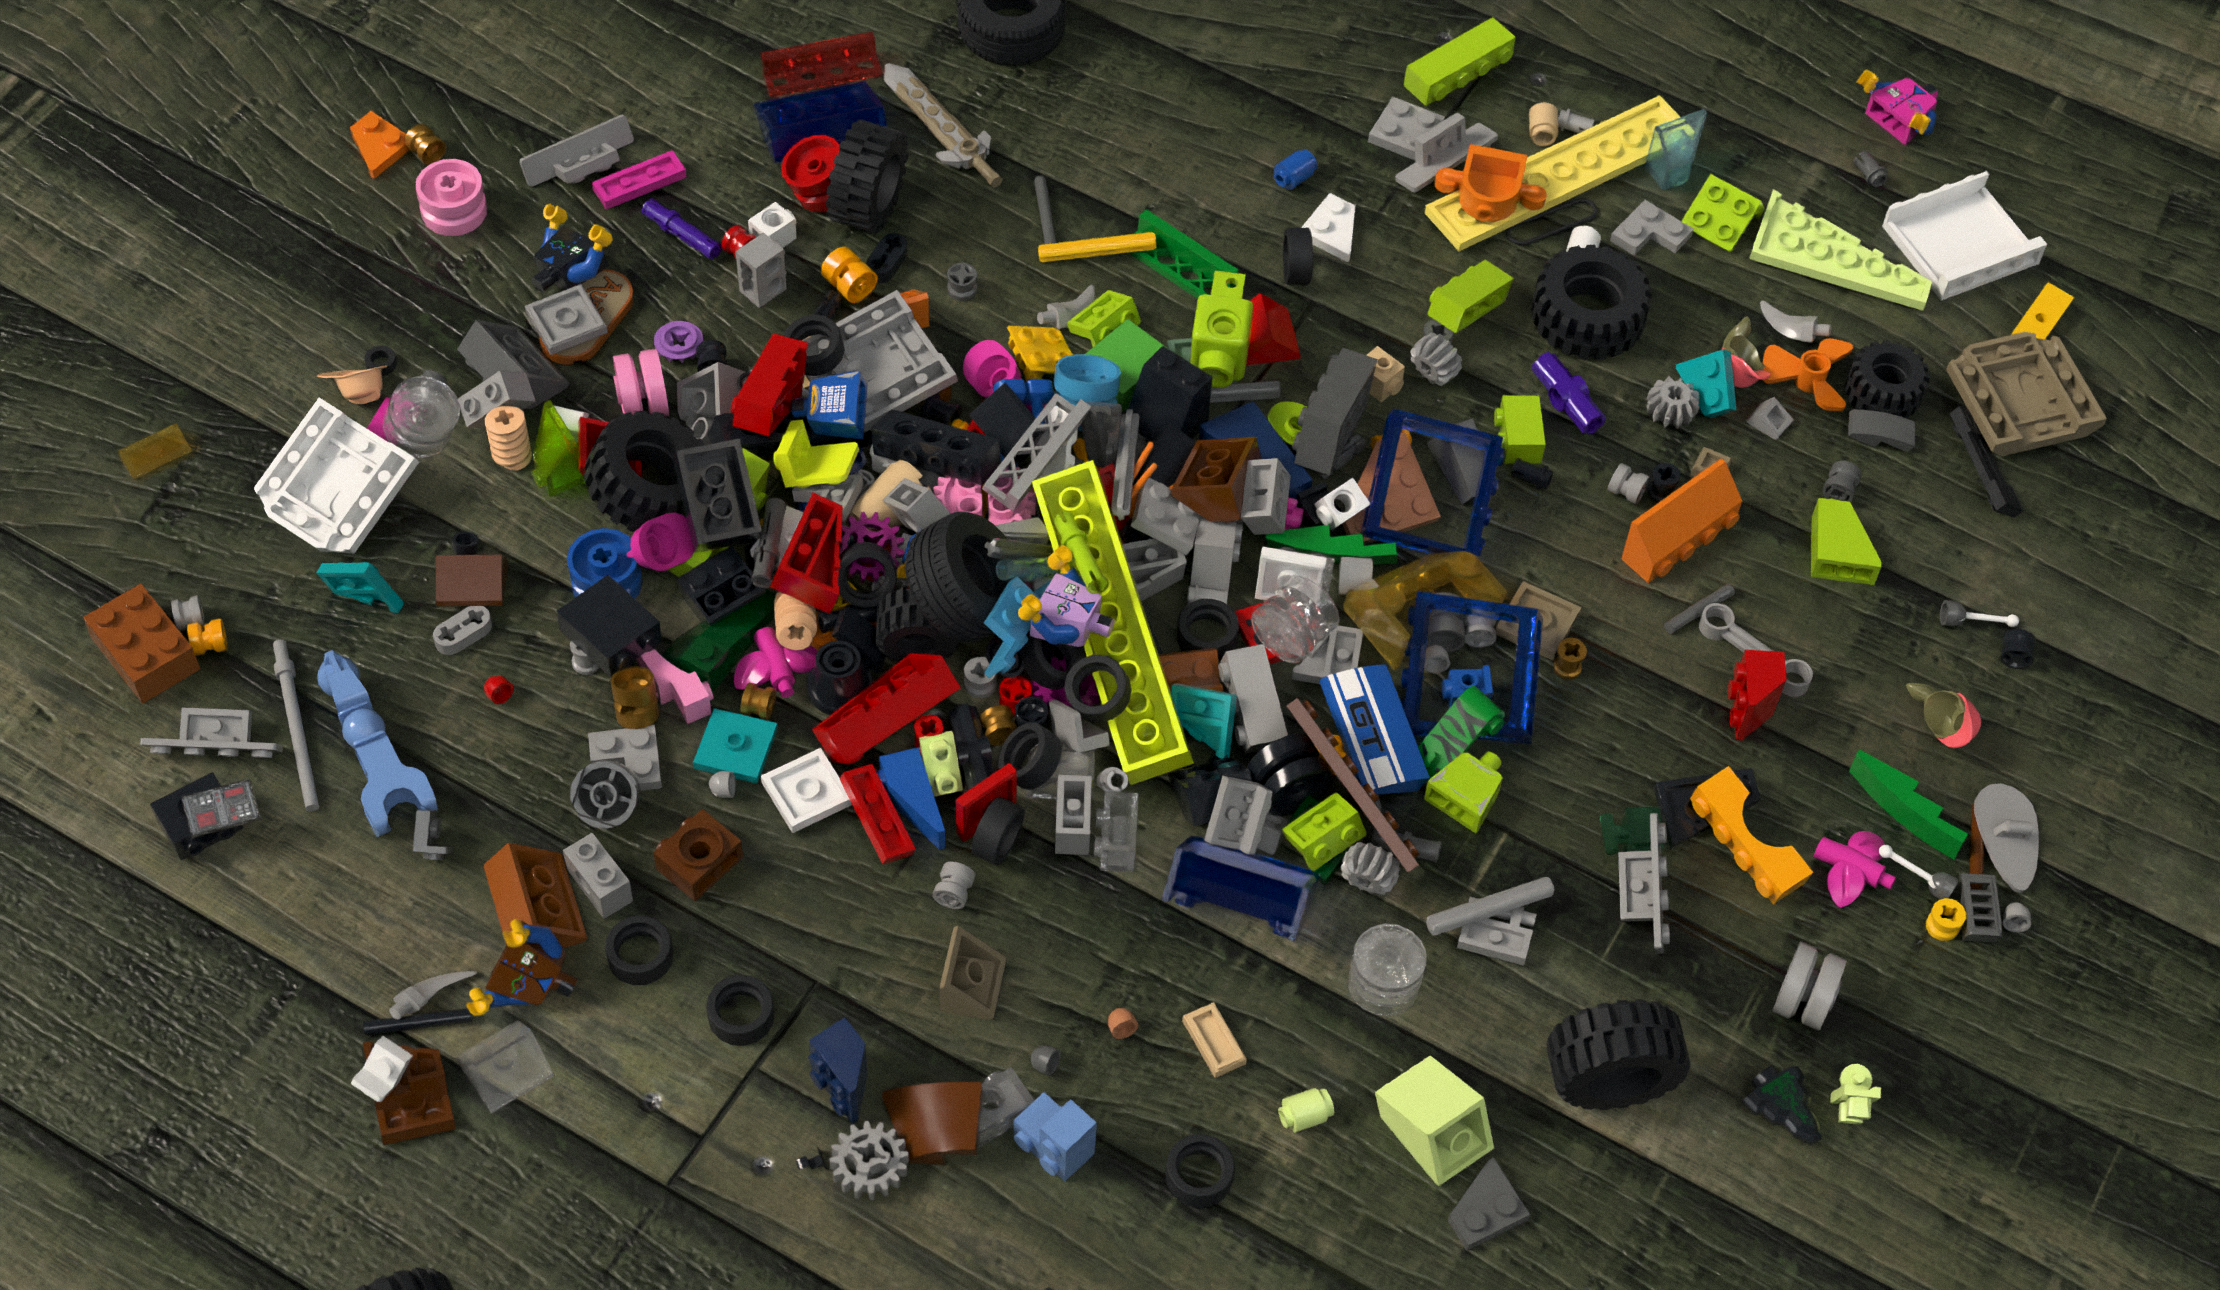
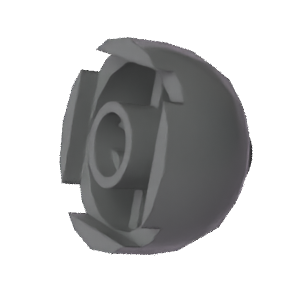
M600 760L590 763L577 773L571 784L570 800L572 805L574 804L579 818L595 828L608 829L621 825L633 815L639 804L640 786L638 779L629 767L618 761Z

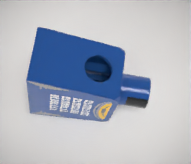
M860 371L813 379L809 386V397L792 400V414L794 418L807 417L809 425L816 434L863 439L868 385Z

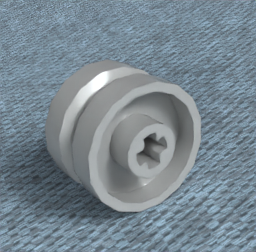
M1800 941L1772 1012L1789 1019L1795 1015L1800 1001H1804L1806 1004L1801 1015V1022L1803 1025L1819 1031L1828 1011L1832 1010L1842 984L1840 980L1847 959L1830 953L1824 957L1819 971H1815L1813 968L1818 957V950L1816 947Z

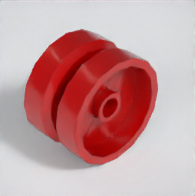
M813 135L802 139L790 148L784 156L781 165L782 176L786 183L792 189L801 205L812 212L828 211L826 200L829 197L827 187L831 183V179H829L830 172L834 170L835 164L833 162L835 156L840 152L838 142L827 135Z

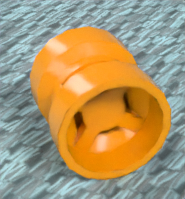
M221 618L211 620L209 624L204 626L198 622L187 624L189 644L192 646L195 656L204 655L207 650H214L216 652L228 650L225 627Z

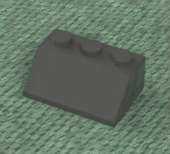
M475 320L457 349L466 358V364L483 377V382L499 371L526 373L536 402L525 409L531 410L565 390L570 384L519 327Z

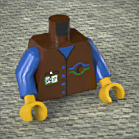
M519 919L511 921L512 932L506 930L502 932L507 945L491 972L485 987L488 991L484 994L480 988H473L469 993L474 1002H468L466 1006L473 1016H481L489 1008L528 1004L541 1005L549 989L566 997L570 996L577 978L560 970L566 952L550 928L528 925Z

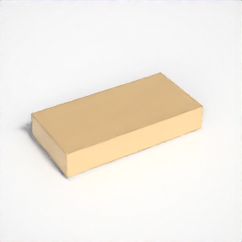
M1214 1002L1183 1015L1182 1022L1214 1078L1246 1065L1247 1058Z

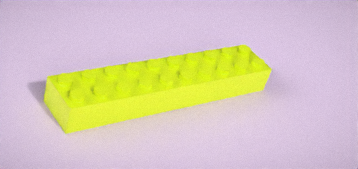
M1091 460L1032 481L1053 551L1055 552L1062 545V537L1055 527L1053 520L1057 514H1060L1063 522H1067L1062 512L1069 511L1074 515L1078 528L1085 532L1088 538L1087 545L1107 580V586L1103 591L1100 590L1097 582L1094 585L1102 596L1100 613L1114 618V626L1109 637L1091 632L1084 644V649L1087 657L1091 655H1104L1114 659L1129 677L1132 689L1130 702L1121 714L1112 720H1108V724L1122 769L1127 774L1130 785L1194 764L1114 517L1111 514L1109 501L1094 461ZM1071 559L1068 565L1070 567L1074 566L1079 573L1073 559ZM1097 671L1092 674L1103 705L1111 700L1116 693L1117 683L1111 673Z

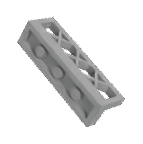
M1055 393L983 485L982 489L1014 511L1033 487L1032 481L1040 478L1085 420L1091 406L1081 399L1076 406H1073ZM1055 405L1069 414L1061 423H1052L1050 412ZM1046 418L1047 424H1041ZM1048 431L1049 441L1044 446H1034L1032 437L1034 432ZM1028 441V446H1029V447H1024V448H1023V446H1024V445L1026 444V442ZM1030 454L1031 464L1027 469L1016 470L1014 460L1016 455ZM1010 464L1011 470L1005 471V469ZM1012 477L1013 487L1007 495L994 486L998 478Z

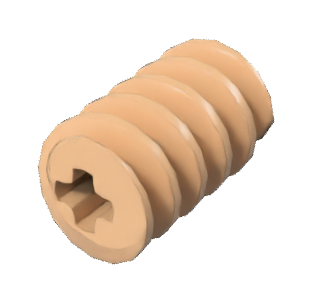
M500 406L492 409L485 418L492 459L509 470L519 471L525 468L532 458L524 411L514 406Z
M778 591L774 599L776 638L787 649L803 650L811 645L813 637L817 632L815 607Z

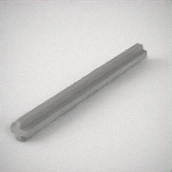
M1132 409L1126 410V414L1121 415L1111 505V514L1118 516V520H1124L1125 515H1129L1131 509L1140 418L1139 414L1133 413Z

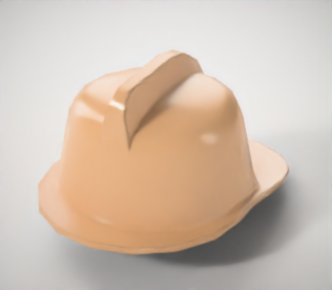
M387 366L367 370L327 372L318 374L317 377L334 378L345 399L354 404H365L380 398V391L383 388L382 369Z

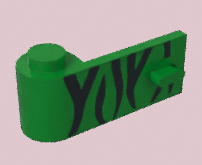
M1476 686L1469 687L1458 697L1418 746L1430 778L1460 754L1465 753L1479 736L1483 737L1488 734L1493 736L1503 727L1505 712Z

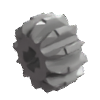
M1431 332L1414 344V347L1410 350L1412 355L1411 361L1416 365L1415 369L1420 371L1422 377H1426L1431 384L1436 383L1442 386L1456 377L1462 369V358L1457 354V348H1454L1450 340L1446 341L1441 334L1436 335Z
M1670 376L1665 381L1657 380L1654 387L1648 392L1647 413L1653 414L1654 422L1663 421L1664 428L1669 424H1673L1677 429L1682 423L1689 425L1695 414L1698 413L1699 392L1693 390V383L1684 384L1682 377L1677 381H1673Z
M1357 842L1355 845L1350 846L1349 851L1345 853L1341 867L1342 876L1344 879L1349 880L1350 885L1357 886L1360 891L1365 890L1370 894L1377 893L1379 895H1385L1386 892L1392 890L1393 885L1395 886L1397 883L1398 874L1401 869L1399 867L1400 861L1393 857L1392 852L1383 850L1382 846L1376 847L1372 843H1367L1366 845L1362 842Z

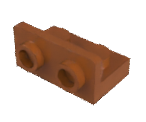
M1216 648L1158 654L1170 692L1172 684H1183L1223 692V685L1220 683Z

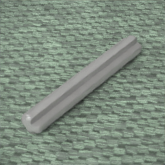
M1543 877L1429 915L1426 925L1431 935H1438L1551 897L1554 894V885L1549 877Z

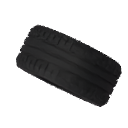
M958 0V30L961 39L972 52L986 61L1009 66L1029 64L1051 53L1064 36L1066 0ZM1015 8L1029 13L1010 17L999 15L995 12L1001 9Z
M953 512L919 531L910 542L905 560L907 583L921 613L940 633L951 639L967 643L978 642L994 634L984 622L1008 582L1017 576L1026 584L1020 561L991 558L987 555L986 542H991L993 538L1007 539L1005 535L989 520L969 512Z

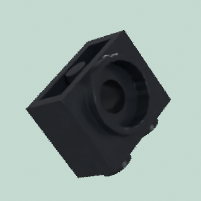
M213 772L150 803L159 826L180 861L189 856L198 855L205 848L220 840L229 839L236 832L244 829L241 821H239L240 818L237 810L234 813L230 812L229 807L234 805L228 801L230 799L225 800L222 791L224 789H221L223 800L227 801L224 803H226L225 807L229 822L235 823L220 826L216 806L213 805L215 804L213 795L209 791L220 789L222 786ZM211 794L213 803L207 804L205 795ZM204 795L206 805L200 806L198 797ZM190 797L188 798L190 809L196 812L215 809L218 825L198 830L195 816L192 815L196 831L198 832L193 834L184 798ZM197 797L198 803L193 805L192 798ZM237 815L238 819L233 821L232 816Z

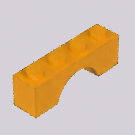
M1728 766L1697 786L1690 800L1695 812L1700 817L1705 818L1712 826L1717 840L1722 844H1726L1734 854L1737 865L1742 870L1747 871L1753 878L1759 893L1763 897L1768 898L1774 905L1804 885L1813 874V871L1793 846H1769L1757 840L1748 831L1742 812L1744 801L1750 792Z

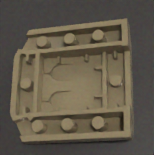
M2022 332L1970 344L1957 359H1952L1946 368L1989 448L1993 453L2001 456L2086 437L2103 427L2107 420L2061 339L2056 336H2052L2051 340L2036 338L2035 333Z

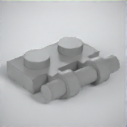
M1470 897L1469 902L1477 900L1478 898ZM1518 907L1493 916L1510 921L1509 924L1489 919L1490 917L1462 926L1457 948L1524 966L1533 930L1519 926L1523 924L1534 927L1537 914L1523 911L1524 907Z

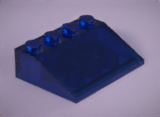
M866 81L753 103L769 154L775 163L779 162L780 164H782L784 156L790 148L804 138L813 135H827L834 138L840 145L841 141H845V134L848 129L851 130L852 124L859 119L887 127L884 106Z

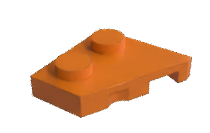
M372 111L350 127L351 135L373 179L410 151L405 145L407 134Z

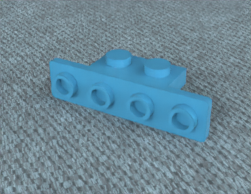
M1017 576L1008 582L984 622L986 626L1003 640L984 673L988 678H991L999 671L1004 674L1014 665L1016 661L1014 655L1027 643L1029 638L1026 634L1031 628V619L1024 621L1018 615V610L1022 606L1021 601L1029 594L1035 595L1040 600L1052 579L1034 592Z

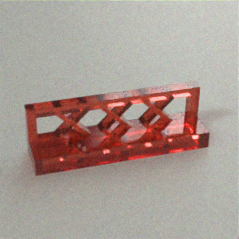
M873 31L760 53L762 75L770 97L882 76V69L876 55V41ZM871 61L873 66L866 69L857 67L859 63ZM839 67L844 69L840 74L829 72L831 68ZM805 73L816 75L814 79L806 80L801 78ZM784 78L788 82L783 85L774 86L772 80Z

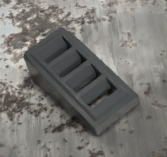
M1961 873L1960 900L1961 905L1966 911V920L1961 927L1962 941L1996 943L2002 938L1996 876ZM1970 883L1986 884L1987 890L1970 889ZM1971 896L1987 897V902H1973ZM1973 909H1986L1988 914H1974ZM1975 921L1988 922V927L1975 926Z

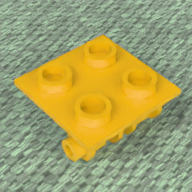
M1030 326L1007 327L1010 333L1008 345L1013 350L1015 359L1020 369L1023 370L1026 381L1042 379L1045 373H1055L1058 360L1072 355L1060 329Z

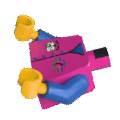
M1865 70L1856 82L1864 86L1866 93L1871 94L1865 113L1901 143L1906 145L1918 133L1928 136L1933 132L1937 117L1934 110L1938 96L1934 85L1928 83L1920 87L1909 78L1898 82L1880 83L1879 78L1869 70Z

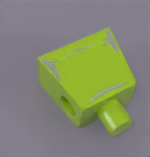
M1486 752L1480 760L1469 753L1460 754L1430 778L1427 782L1424 800L1474 833H1477L1500 792L1503 777L1496 771L1501 766V760L1492 752Z

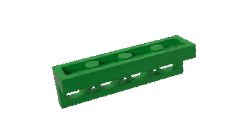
M1146 209L1139 215L1138 230L1133 234L1154 232L1156 248L1154 250L1128 253L1198 299L1200 295L1207 294L1204 292V287H1212L1215 271L1239 274L1237 268ZM1169 256L1175 260V264H1162L1158 261V257ZM1180 272H1193L1198 275V279L1186 280L1181 276ZM1233 283L1227 284L1230 288L1236 287Z

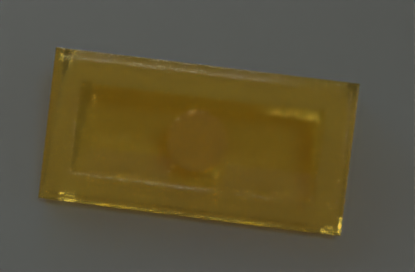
M177 423L119 450L117 455L134 480L192 450Z

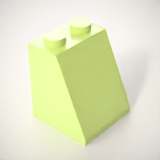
M1432 1056L1414 1065L1411 1069L1375 1092L1382 1120L1438 1186L1494 1149L1484 1097Z

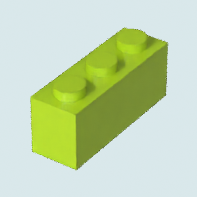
M1484 260L1476 266H1470L1460 276H1454L1444 286H1438L1430 296L1429 301L1431 305L1427 315L1454 333H1457L1504 303L1514 278L1489 261Z

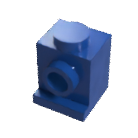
M1489 665L1483 666L1482 669L1449 670L1448 679H1443L1442 681L1443 699H1448L1449 708L1471 686H1476L1489 699H1492L1493 689Z

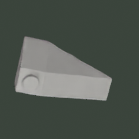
M720 362L677 383L679 417L685 421L686 426L694 431V437L696 439L700 438L705 445L711 444L708 434L715 416L731 413L733 398L739 394L737 379L744 373L742 370ZM746 377L742 380V387L746 381Z

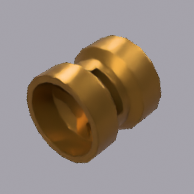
M418 124L412 127L405 137V145L413 153H417V157L424 164L430 165L439 161L446 152V144L438 136H435L434 132L426 124Z

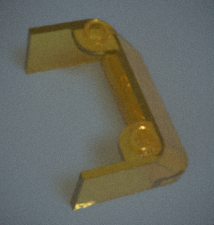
M1467 551L1431 553L1351 588L1346 594L1343 607L1358 628L1362 630L1363 634L1395 670L1400 667L1411 636L1394 616V614L1399 613L1403 609L1406 601L1452 582L1474 609L1485 608L1491 610L1497 619L1507 591L1474 554Z

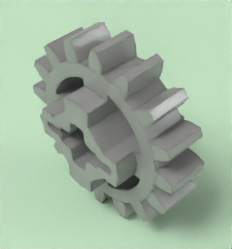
M869 1121L864 1122L862 1130H858L854 1124L851 1125V1135L847 1136L840 1133L838 1135L840 1145L833 1144L831 1147L834 1157L830 1158V1169L835 1170L833 1171V1180L835 1182L842 1181V1191L844 1193L853 1188L856 1199H859L863 1192L868 1193L870 1200H874L875 1192L880 1191L885 1197L888 1196V1186L891 1185L899 1188L900 1178L898 1176L903 1177L907 1175V1166L905 1164L909 1163L908 1152L904 1151V1139L896 1140L897 1136L894 1128L885 1133L883 1123L881 1122L877 1125L876 1129H871ZM883 1145L890 1150L893 1157H890L889 1152L883 1150ZM845 1163L848 1164V1168L855 1170V1176L850 1173Z

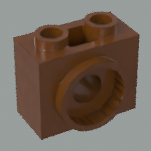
M703 809L694 817L690 816L685 819L680 829L670 838L663 839L653 852L656 870L694 902L743 858L741 840ZM700 855L707 856L703 859H696V857Z

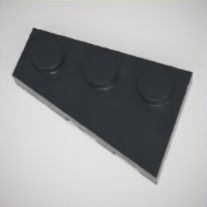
M1752 768L1733 771L1750 792L1744 801L1743 811L1757 804L1761 799ZM1717 773L1656 782L1653 788L1662 821L1666 823V834L1670 849L1712 827L1705 818L1700 817L1695 812L1690 797L1697 786Z

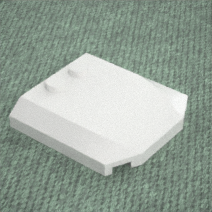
M318 398L256 484L254 490L260 496L265 506L264 510L269 518L316 549L323 552L354 554L416 468L419 461L391 442L385 441L350 419L343 412L321 398Z

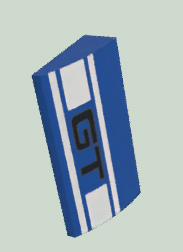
M1387 665L1354 668L1321 678L1319 682L1346 755L1349 756L1359 770L1354 775L1359 783L1363 786L1368 782L1376 795L1418 791L1430 777Z

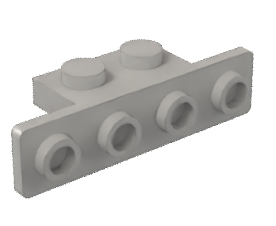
M1455 113L1415 139V163L1396 174V182L1412 192H1417L1435 180L1438 170L1442 168L1453 169L1466 161L1470 144L1487 147L1498 140V134L1481 123H1476L1465 130V117Z
M619 115L521 158L519 162L526 182L531 187L555 176L567 184L583 181L586 175L595 171L602 172L608 170L612 166L611 164L620 161L616 149L632 143L634 138L627 117Z
M182 708L179 739L141 738L140 745L150 747V753L171 754V748L184 749L185 755L204 756L205 750H218V756L238 757L239 751L252 752L251 757L272 758L273 752L282 753L283 746L276 743L250 742L252 711Z
M1657 813L1650 814L1651 851L1618 852L1620 919L1622 922L1653 921L1654 948L1657 954H1664V944H1670L1669 923L1663 924V910H1669L1668 890H1662V877L1668 876L1667 856H1661L1660 843L1667 842L1666 823H1660Z

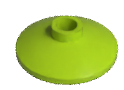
M1290 401L1280 402L1271 408L1268 414V421L1282 440L1293 446L1297 433L1302 430V426L1298 425L1300 413L1303 407L1307 408V406Z

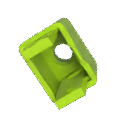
M1215 271L1211 295L1203 294L1198 297L1192 332L1190 363L1212 376V388L1228 387L1233 381L1243 379L1245 375L1253 319V303L1242 299L1246 274ZM1233 283L1236 287L1230 288L1227 284Z

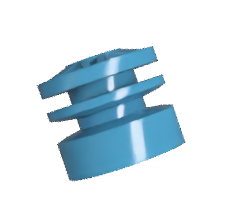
M1076 354L1066 356L1058 360L1055 367L1054 395L1057 393L1074 406L1077 405L1080 399L1084 402L1117 404L1116 395L1120 386V368L1113 361L1095 355ZM1082 424L1078 427V431H1083Z

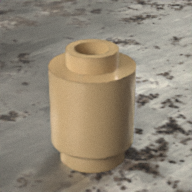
M1538 103L1531 107L1529 111V135L1538 146H1549L1554 143L1558 136V110L1550 103Z

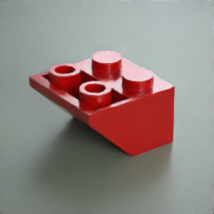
M1745 650L1741 662H1736L1734 680H1730L1728 684V699L1733 700L1734 706L1730 710L1729 722L1730 727H1735L1736 740H1744L1773 716L1787 680L1785 652Z

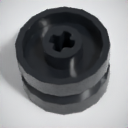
M1291 734L1273 741L1261 749L1247 766V769L1250 770L1252 782H1257L1272 791V804L1269 812L1275 816L1281 817L1294 814L1308 795L1318 801L1333 784V774L1324 760L1319 758V751L1306 734Z

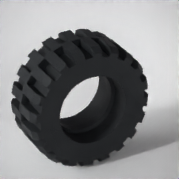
M1588 244L1586 248H1580V245L1570 247L1568 252L1562 250L1555 254L1554 258L1548 259L1543 269L1539 272L1531 310L1533 311V323L1536 327L1538 326L1537 331L1543 339L1548 338L1547 343L1555 349L1559 347L1562 349V353L1571 356V354L1578 355V359L1587 360L1588 357H1595V360H1603L1607 355H1610L1612 358L1622 354V350H1629L1634 346L1635 341L1640 339L1651 305L1652 289L1644 271L1640 272L1641 267L1634 260L1630 262L1626 254L1619 252V254L1612 251L1613 248L1604 246V249L1596 248V245ZM1581 294L1593 295L1606 300L1613 308L1591 310L1576 304L1569 297Z
M635 411L634 415L629 412L619 415L616 419H612L600 433L585 463V484L590 486L588 493L592 501L596 500L598 502L597 508L602 514L607 513L611 517L610 521L616 525L621 523L627 526L626 530L635 532L646 521L666 513L675 512L686 517L673 458L676 450L705 445L700 438L696 439L694 437L695 433L688 426L685 428L679 424V420L673 417L671 419L665 418L664 414L659 412L648 414L647 411ZM628 461H642L652 465L667 478L670 485H657L646 481L631 468Z
M1626 999L1617 1000L1616 1003L1607 1004L1605 1002L1597 1004V1007L1590 1009L1587 1007L1580 1010L1574 1016L1569 1015L1564 1018L1562 1023H1558L1550 1032L1546 1042L1557 1094L1571 1106H1581L1583 1109L1588 1110L1593 1108L1609 1110L1615 1107L1621 1109L1629 1107L1628 1105L1647 1103L1652 1098H1660L1665 1095V1092L1673 1091L1678 1087L1679 1083H1683L1690 1069V1059L1679 1016L1667 1005L1663 1006L1660 1002L1656 1001L1649 1003L1644 999H1636L1635 1001H1627Z

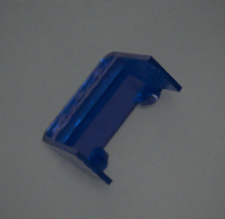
M1189 836L1176 847L1162 901L1169 902L1175 897L1174 902L1186 907H1194L1195 903L1206 901L1267 920L1268 925L1273 927V933L1286 937L1288 940L1295 941L1300 935L1320 877L1318 873L1257 853L1255 855H1248L1239 849L1212 845L1204 841L1205 838L1200 836Z

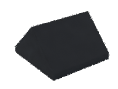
M1006 382L969 414L986 436L999 439L1000 453L1004 458L1036 419ZM1045 431L1033 433L1034 446H1036ZM1027 441L1026 444L1023 446V448H1024V447H1029V446H1028V441ZM1030 454L1016 455L1014 458L1015 463L1025 461Z

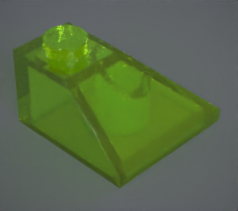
M551 400L544 402L533 452L535 469L531 473L538 488L544 487L549 497H552L584 483V477L579 471L580 454L578 444Z

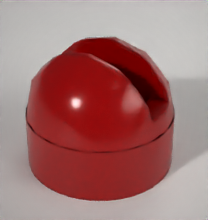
M501 675L492 676L485 682L484 692L494 704H503L512 696L514 686L507 678Z

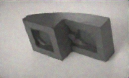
M1853 409L1849 412L1848 437L1872 447H1876L1882 441L1905 452H1909L1915 446V422L1889 413Z

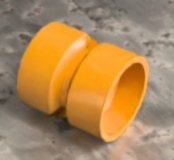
M845 246L832 251L826 257L821 267V275L833 287H836L850 303H857L867 298L876 287L878 281L877 274L865 262H861V259L849 247Z

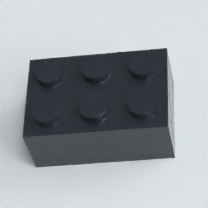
M740 438L676 450L673 463L694 552L698 553L757 541L762 533Z

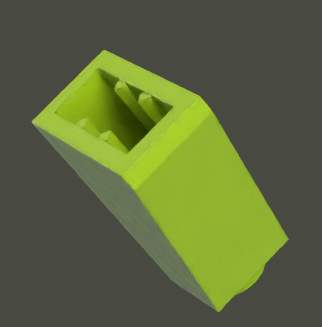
M1818 498L1812 514L1811 577L1874 585L1881 570L1882 562L1853 506L1847 501Z

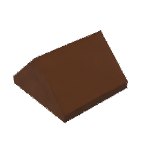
M436 555V605H503L509 564L508 558L503 555Z

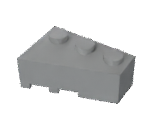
M1200 515L1194 546L1191 587L1199 584L1200 588L1227 590L1229 592L1232 562L1239 561L1243 529L1242 519L1230 523L1222 521L1210 522Z
M1260 644L1226 651L1218 664L1224 692L1237 695L1234 716L1236 741L1238 745L1243 746L1245 754L1257 752L1273 741L1288 735L1265 645Z

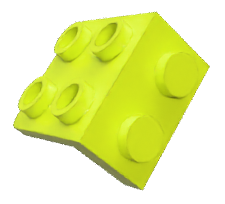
M803 420L790 421L785 434L782 435V441L774 453V465L777 470H780L785 487L797 486L799 488H806L811 485L826 483L836 485L847 479L859 452V447L856 442L811 446Z

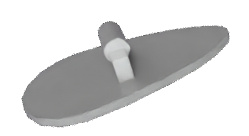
M1990 784L1983 788L1974 800V814L1978 829L1987 852L2003 880L2012 890L2021 893L2029 887L2037 869L2039 847L2037 815L2032 803L2014 787L2005 784Z

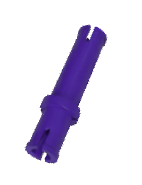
M650 198L649 201L647 200L643 205L642 214L656 222L665 233L677 236L710 260H714V257L716 258L720 254L722 249L721 243L683 220L677 211L665 208L653 198Z

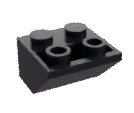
M732 545L676 578L686 603L697 618L709 626H712L766 593L765 588L757 587L751 582L752 571Z
M1228 755L1224 756V758L1213 756L1208 759L1209 763L1198 766L1191 764L1179 768L1177 772L1169 773L1168 778L1184 818L1193 826L1210 822L1222 776L1252 781L1250 770L1232 757L1228 758Z

